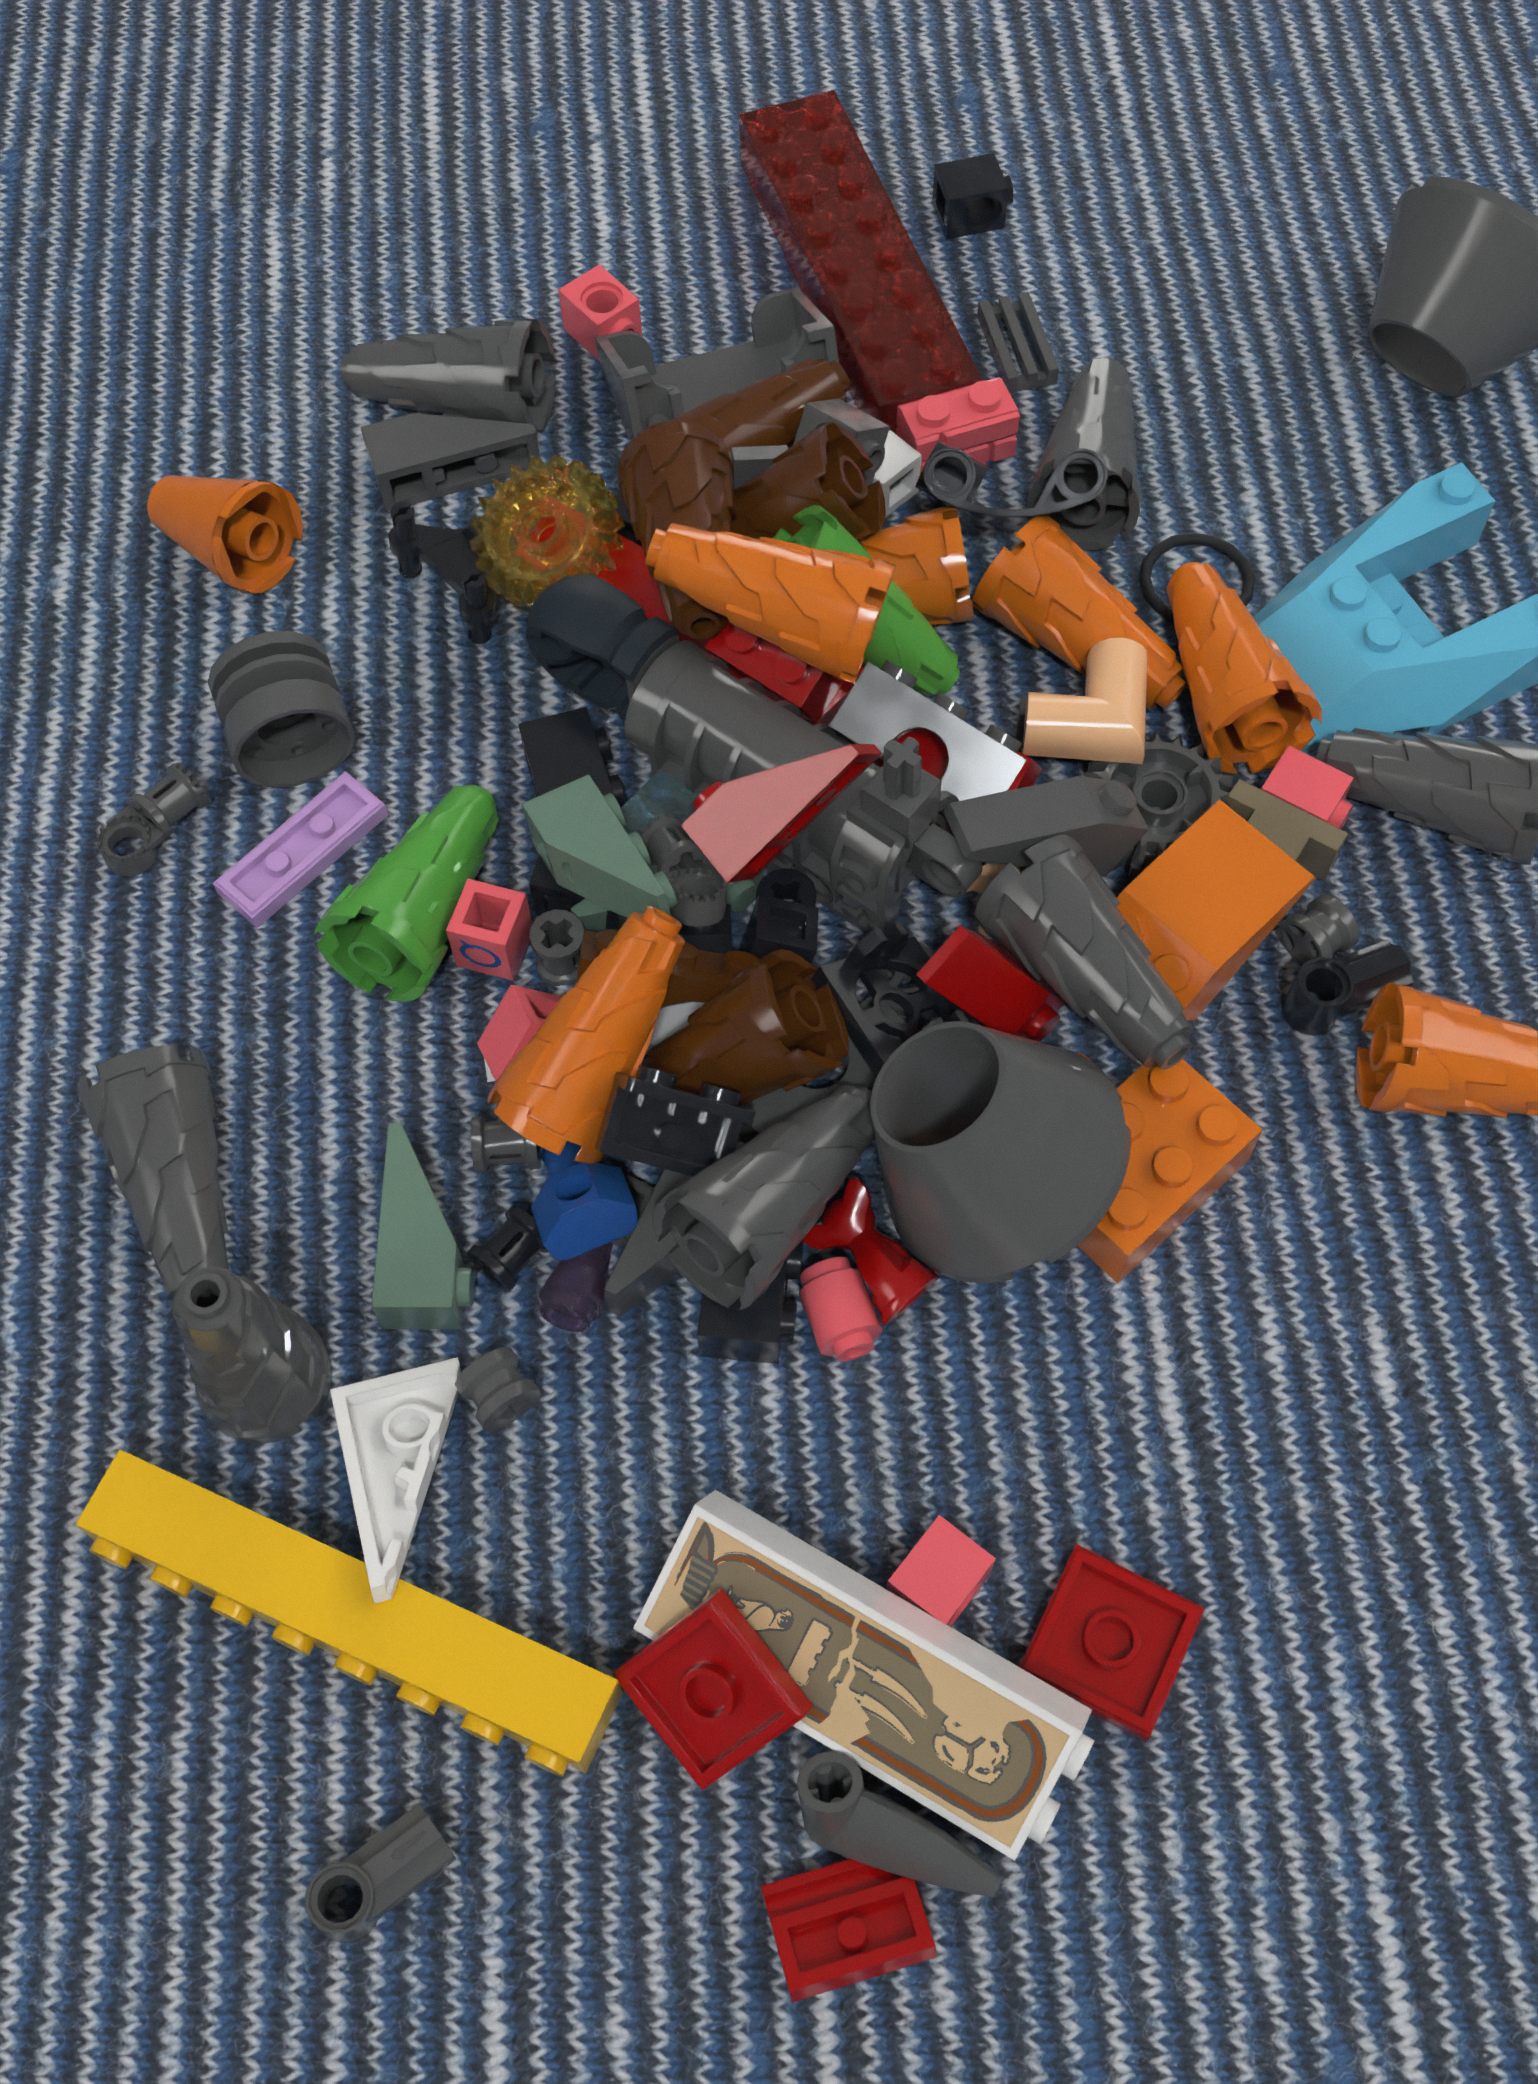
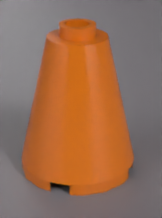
M169 475L161 478L153 486L148 497L147 511L153 525L231 588L251 593H263L278 585L291 570L296 558L288 555L293 539L301 541L302 538L301 512L292 493L275 483L265 480Z

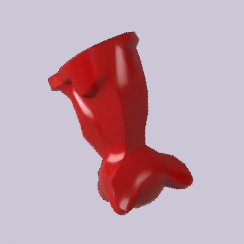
M858 1178L849 1180L844 1197L837 1199L825 1211L821 1223H816L802 1239L810 1247L820 1250L830 1248L851 1250L857 1266L873 1294L871 1301L881 1314L880 1322L884 1325L889 1324L899 1315L906 1312L915 1303L914 1301L939 1279L934 1270L926 1269L898 1241L876 1230V1217L871 1210V1197L868 1188Z

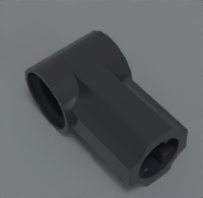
M1388 940L1337 959L1326 957L1312 958L1302 965L1283 1000L1282 1012L1285 1021L1294 1030L1302 1034L1312 1036L1324 1034L1332 1028L1337 1019L1370 1007L1376 994L1386 984L1396 983L1412 987L1414 980L1410 970L1411 961L1400 944L1394 945ZM1309 992L1316 993L1322 996L1325 999V1001L1318 1000L1317 998L1313 997Z

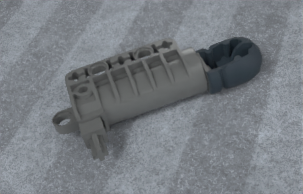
M594 575L565 576L541 591L529 609L526 640L530 653L553 678L574 693L606 710L616 707L619 718L625 722V736L629 743L649 755L655 788L667 803L688 817L696 811L693 807L695 799L706 788L716 782L725 783L846 746L837 740V734L834 729L824 723L814 725L801 718L800 710L796 705L787 700L774 701L765 695L763 686L750 677L737 678L730 673L727 663L693 641H679V634L674 626L658 616L647 619L641 605L618 588ZM909 736L902 744L893 739L889 740L884 746V764L882 767L873 762L765 867L771 872L786 868L796 869L806 874L814 883L817 892V902L867 934L878 927L885 933L897 920L899 905L903 901V892L901 890L904 891L916 876L940 892L958 898L966 893L983 871L980 861L965 860L943 813L949 803L959 801L958 797L949 791H941V780L921 768L922 757L919 756V742Z

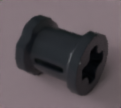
M515 1205L505 1212L507 1221L481 1247L473 1245L466 1252L467 1257L492 1284L506 1293H509L516 1286L514 1278L539 1252H549L543 1246L535 1219ZM514 1245V1247L504 1256V1254Z

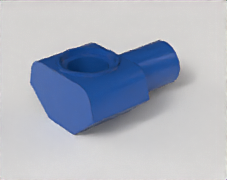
M567 1141L560 1156L542 1148L541 1154L548 1179L531 1206L543 1246L553 1257L559 1260L572 1259L628 1235L636 1228L638 1223L636 1205L622 1169L600 1163L589 1164L573 1161L581 1146Z

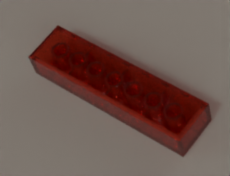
M831 90L812 94L807 97L739 114L740 164L800 290L834 325L839 364L843 367L851 384L849 393L857 409L889 425L890 430L896 434V428H898L896 423L898 405L982 381V377L835 91Z

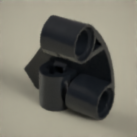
M938 441L915 487L963 511L990 517L1022 518L1060 512L1092 500L1105 488L1108 474L1103 458L1095 451L1085 448L1074 449L1065 454L1058 462L1034 508H987L975 504L973 497L988 470V466L971 458L963 450ZM1082 459L1094 466L1097 479L1090 491L1079 494L1067 488L1063 474L1069 463Z

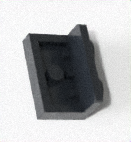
M639 1065L636 1077L616 1072L594 1149L602 1153L693 1177L706 1167L735 1151L743 1123L752 1125L756 1112L737 1105L741 1094L739 1092L702 1082L699 1094L675 1088L678 1075Z

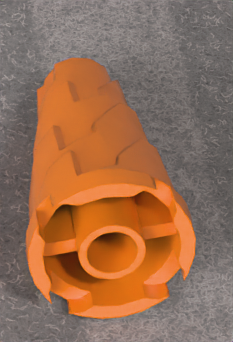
M956 506L940 507L904 517V523L882 529L866 538L857 539L873 559L879 558L896 565L892 580L909 596L913 606L931 625L974 620L972 600H970L968 589L970 583Z
M1047 514L1038 515L1030 520L1015 534L1023 542L1019 543L1011 551L1004 546L982 576L972 598V601L975 602L973 606L988 618L998 621L1035 648L1044 647L1083 676L1086 675L1088 653L1092 646L1099 641L1109 638H1127L1142 644L1147 650L1146 709L1151 710L1158 704L1166 710L1179 697L1187 685V682L1181 678L1184 670L1182 664L1175 659L1176 653L1135 614L1138 609L1098 572L1102 568L1060 528L1058 522Z
M671 523L667 532L656 529L645 561L646 565L655 568L654 579L687 594L703 607L727 617L731 624L781 647L799 660L833 675L839 680L855 684L865 658V650L873 636L896 565L879 558L873 559L842 551L817 549L767 537L756 539L732 532H711L677 523Z
M1189 562L1180 566L1173 573L1172 578H1170L1166 591L1174 614V628L1179 642L1178 648L1181 663L1192 697L1193 710L1202 739V746L1209 759L1221 758L1222 771L1238 775L1233 763L1247 762L1252 774L1275 767L1288 746L1301 751L1315 737L1316 734L1310 723L1313 718L1322 723V709L1315 693L1308 684L1302 681L1277 644L1263 634L1235 589L1227 586L1215 567L1208 563L1200 564L1198 562Z
M647 906L643 914L634 911L631 913L606 949L603 948L599 956L592 961L587 970L581 975L575 986L571 987L563 995L529 1043L514 1057L503 1074L496 1080L488 1095L487 1103H497L493 1112L504 1123L523 1137L559 1156L567 1141L581 1146L573 1161L592 1164L602 1160L605 1153L599 1152L594 1148L616 1072L636 1077L638 1067L641 1065L650 1044L659 1010L666 996L668 980L685 943V940L678 934L682 924L677 919L652 906Z
M1388 983L1374 997L1361 1031L1374 1034L1370 1049L1357 1047L1355 1067L1357 1096L1362 1107L1384 1113L1393 1111L1446 1117V1112L1507 1118L1508 1113L1538 1116V1031L1521 1023L1483 1014L1481 1010L1467 1003L1419 991L1410 986Z

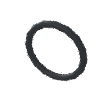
M1194 532L1174 535L1153 546L1142 561L1139 582L1146 601L1161 616L1173 622L1174 614L1172 608L1166 605L1155 593L1151 574L1153 565L1158 558L1174 547L1190 544L1209 546L1228 555L1239 567L1243 578L1240 599L1247 606L1253 598L1255 576L1249 560L1233 544L1217 536Z

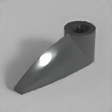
M830 1751L813 1756L800 1769L797 1787L804 1828L810 1839L819 1846L863 1864L916 1881L976 1895L995 1896L1002 1880V1876L970 1849L923 1817L887 1797L864 1788L862 1771L855 1760L843 1753Z

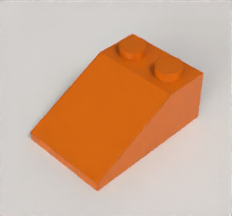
M1219 799L1123 889L1117 897L1121 903L1117 908L1152 953L1148 958L1179 999L1184 1009L1182 1011L1183 1015L1188 1021H1195L1315 881L1316 877Z

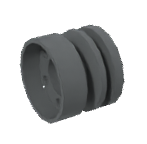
M294 631L261 633L245 638L226 649L211 666L208 685L215 702L216 711L224 726L223 733L238 775L250 783L270 788L298 786L323 777L338 768L350 755L356 737L342 696L339 693L325 647L312 636Z

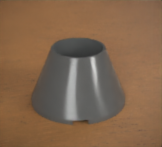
M1428 177L1422 187L1415 188L1411 183L1396 204L1368 328L1370 341L1381 357L1403 376L1428 390L1448 396H1462L1537 349L1538 217L1509 198L1468 181L1449 177Z
M951 1021L940 1023L910 1037L892 1053L881 1068L874 1083L870 1100L871 1119L889 1211L897 1234L904 1245L922 1263L935 1272L954 1280L969 1283H993L1014 1279L1013 1271L1030 1266L1044 1258L1051 1264L1066 1255L1085 1239L1102 1220L1118 1194L1126 1174L1130 1157L1131 1130L1125 1124L1124 1111L1120 1101L1122 1097L1117 1088L1099 1067L1082 1055L970 1022Z

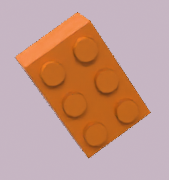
M1183 1059L1167 1070H1162L1158 1064L1147 1068L1142 1065L1117 1088L1122 1097L1120 1101L1124 1111L1125 1124L1131 1130L1130 1157L1126 1174L1118 1194L1102 1220L1077 1245L1117 1284L1249 1161L1263 1130Z

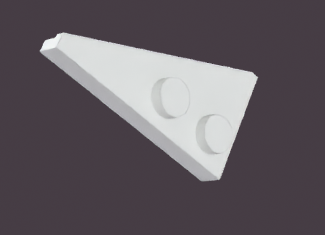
M458 1357L330 1389L370 1589L375 1604L393 1599L459 1394L455 1386L456 1379L461 1374Z

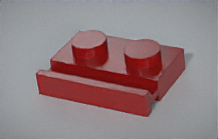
M847 1859L761 1886L792 2003L937 1958L936 1945L915 1880L896 1875L853 1859Z

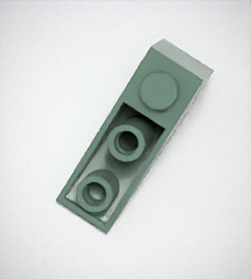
M589 774L522 803L534 846L558 885L627 918L633 911L643 914L647 906L658 908L671 915L670 908L677 905V899L667 876L663 871L653 874L649 868L651 865L650 856L642 838L637 831L627 834L623 828L626 826L625 818L616 798L612 793L603 796Z

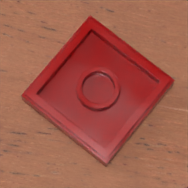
M1076 1544L1019 1667L1092 1709V1715L1147 1742L1153 1732L1205 1608Z
M722 1588L627 1659L612 1673L614 1678L619 1681L620 1686L701 1790H704L803 1719L813 1707V1704Z

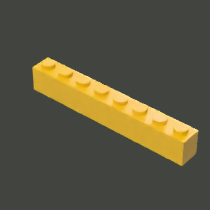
M121 1449L117 1452L75 1524L94 1540L89 1551L99 1558L125 1570L132 1559L154 1569L149 1577L150 1581L178 1596L187 1598L191 1589L195 1588L214 1597L209 1608L242 1626L247 1627L253 1616L273 1625L276 1628L271 1638L298 1653L309 1656L314 1645L338 1656L333 1667L361 1683L371 1686L376 1675L401 1686L396 1695L398 1699L422 1712L434 1716L439 1705L463 1715L464 1718L459 1727L485 1742L498 1746L503 1735L529 1747L524 1756L526 1760L561 1777L564 1776L568 1766L586 1774L623 1695L617 1679L401 1579L398 1580L393 1599L375 1604L365 1562Z

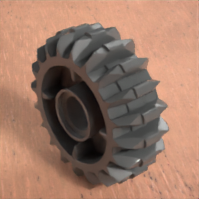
M1156 730L1149 737L1148 742H1145L1143 764L1091 760L1084 776L1125 783L1134 793L1137 799V807L1149 828L1111 871L1120 866L1129 868L1128 873L1132 882L1219 799L1230 806L1227 798L1234 787L1232 783L1233 776L1221 775V758L1204 760L1205 752L1202 743L1192 749L1183 747L1181 734L1173 739L1171 743L1162 742ZM1150 805L1158 806V807H1161V808L1164 809V810H1156V809H1153V808H1151V807H1149V806H1150Z

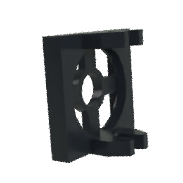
M901 921L894 922L885 933L879 927L871 930L855 945L847 958L820 966L811 979L817 989L825 984H828L843 1014L848 1036L876 1078L892 1053L916 1033L945 1022L963 1021L974 1023L966 1011L925 984L916 975L930 958L915 936L908 938L909 933ZM889 969L906 974L912 978L920 991L908 995L902 990L891 988L880 970ZM859 978L873 997L868 1009L865 1010L861 1009L856 998V983ZM890 1000L899 1004L908 1015V1023L897 1024L887 1019L880 1009L879 1002ZM934 1010L938 1018L933 1019L920 1030L917 1026L920 1018L919 1014ZM888 1035L900 1037L902 1041L895 1040Z

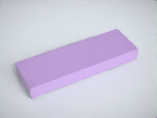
M345 771L213 882L217 894L252 925L258 928L388 816L386 805Z

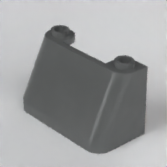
M798 287L771 293L763 297L755 305L751 315L753 341L658 365H655L649 343L636 332L618 331L595 337L600 365L631 442L636 438L637 433L650 425L669 421L725 393L731 394L761 379L780 374L809 358H812L814 361L822 358L829 363L836 360L839 363L834 325Z

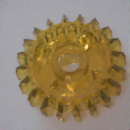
M553 454L546 465L540 457L531 455L527 471H523L518 465L510 463L511 478L505 483L500 479L491 478L492 486L496 490L492 498L478 497L479 505L486 512L485 515L470 518L472 528L479 533L478 536L469 541L471 549L480 556L475 561L477 569L482 570V575L485 573L486 577H488V586L497 594H505V599L512 605L521 607L525 603L526 606L531 608L541 591L565 576L587 574L598 577L597 575L602 569L605 571H616V563L608 554L624 549L622 539L615 534V532L625 527L622 516L617 511H614L619 506L618 500L611 490H606V482L598 473H593V471L589 473V470L582 462L574 459L568 465L563 457ZM556 525L553 535L548 540L538 543L541 533L546 528Z

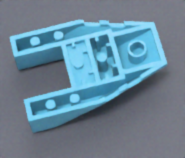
M1462 462L1415 483L1311 561L1253 617L1263 634L1277 644L1302 681L1313 689L1321 706L1322 723L1317 719H1312L1310 725L1316 735L1301 752L1318 750L1322 738L1333 739L1337 730L1351 732L1354 728L1394 733L1424 728L1428 733L1438 732L1538 683V594L1444 637L1398 582L1477 545L1495 500Z

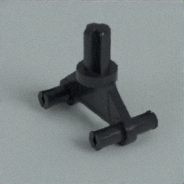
M399 502L393 505L390 510L393 528L390 530L388 537L390 550L398 557L399 573L403 572L402 576L405 578L419 576L422 572L421 558L460 595V616L468 624V638H472V642L475 644L488 642L492 636L490 620L495 614L496 575L498 568L504 565L503 554L521 544L535 520L530 509L527 507L515 508L488 526L475 522L465 529H450L415 524L414 507L410 508L411 504Z

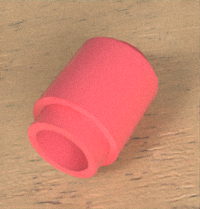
M846 1257L825 1259L805 1269L800 1274V1281L803 1287L799 1291V1297L820 1353L826 1356L835 1355L838 1361L845 1362L860 1358L871 1352L875 1347L873 1340L882 1333L883 1329L861 1272L858 1269L852 1268L849 1259Z

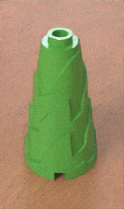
M820 505L809 506L792 517L804 526L794 536L781 527L773 537V539L812 548L842 551L872 558L837 519ZM891 580L873 636L865 650V658L862 665L866 666L870 662L881 669L885 661L888 660L917 678L916 683L912 687L916 692L926 698L934 696L938 692L944 695L954 686L959 677L960 669L957 667L958 655L938 636L929 621L913 606L909 596Z
M477 785L454 786L429 814L422 813L391 852L383 858L380 857L355 886L349 884L326 910L315 929L314 934L324 932L316 945L326 961L347 981L370 995L378 983L391 987V991L385 998V1000L407 1002L422 996L448 950V946L445 945L448 940L446 929L467 879L474 880L486 859V854H483L499 820L495 808V800L487 790Z

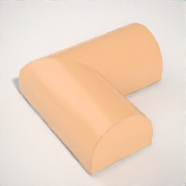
M1109 638L1099 641L1092 646L1087 658L1085 696L1028 692L1025 705L1023 754L1143 764L1145 756L1147 650L1144 646L1127 638Z

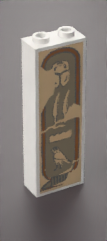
M713 1491L694 1505L633 1629L654 1640L722 1588L813 1704L807 1715L794 1724V1727L833 1751L847 1755L855 1760L861 1768L1014 1861L1027 1837L1041 1844L1061 1803L1049 1797L1060 1774L1073 1781L1075 1780L1095 1741L1083 1734L1092 1709L719 1491Z

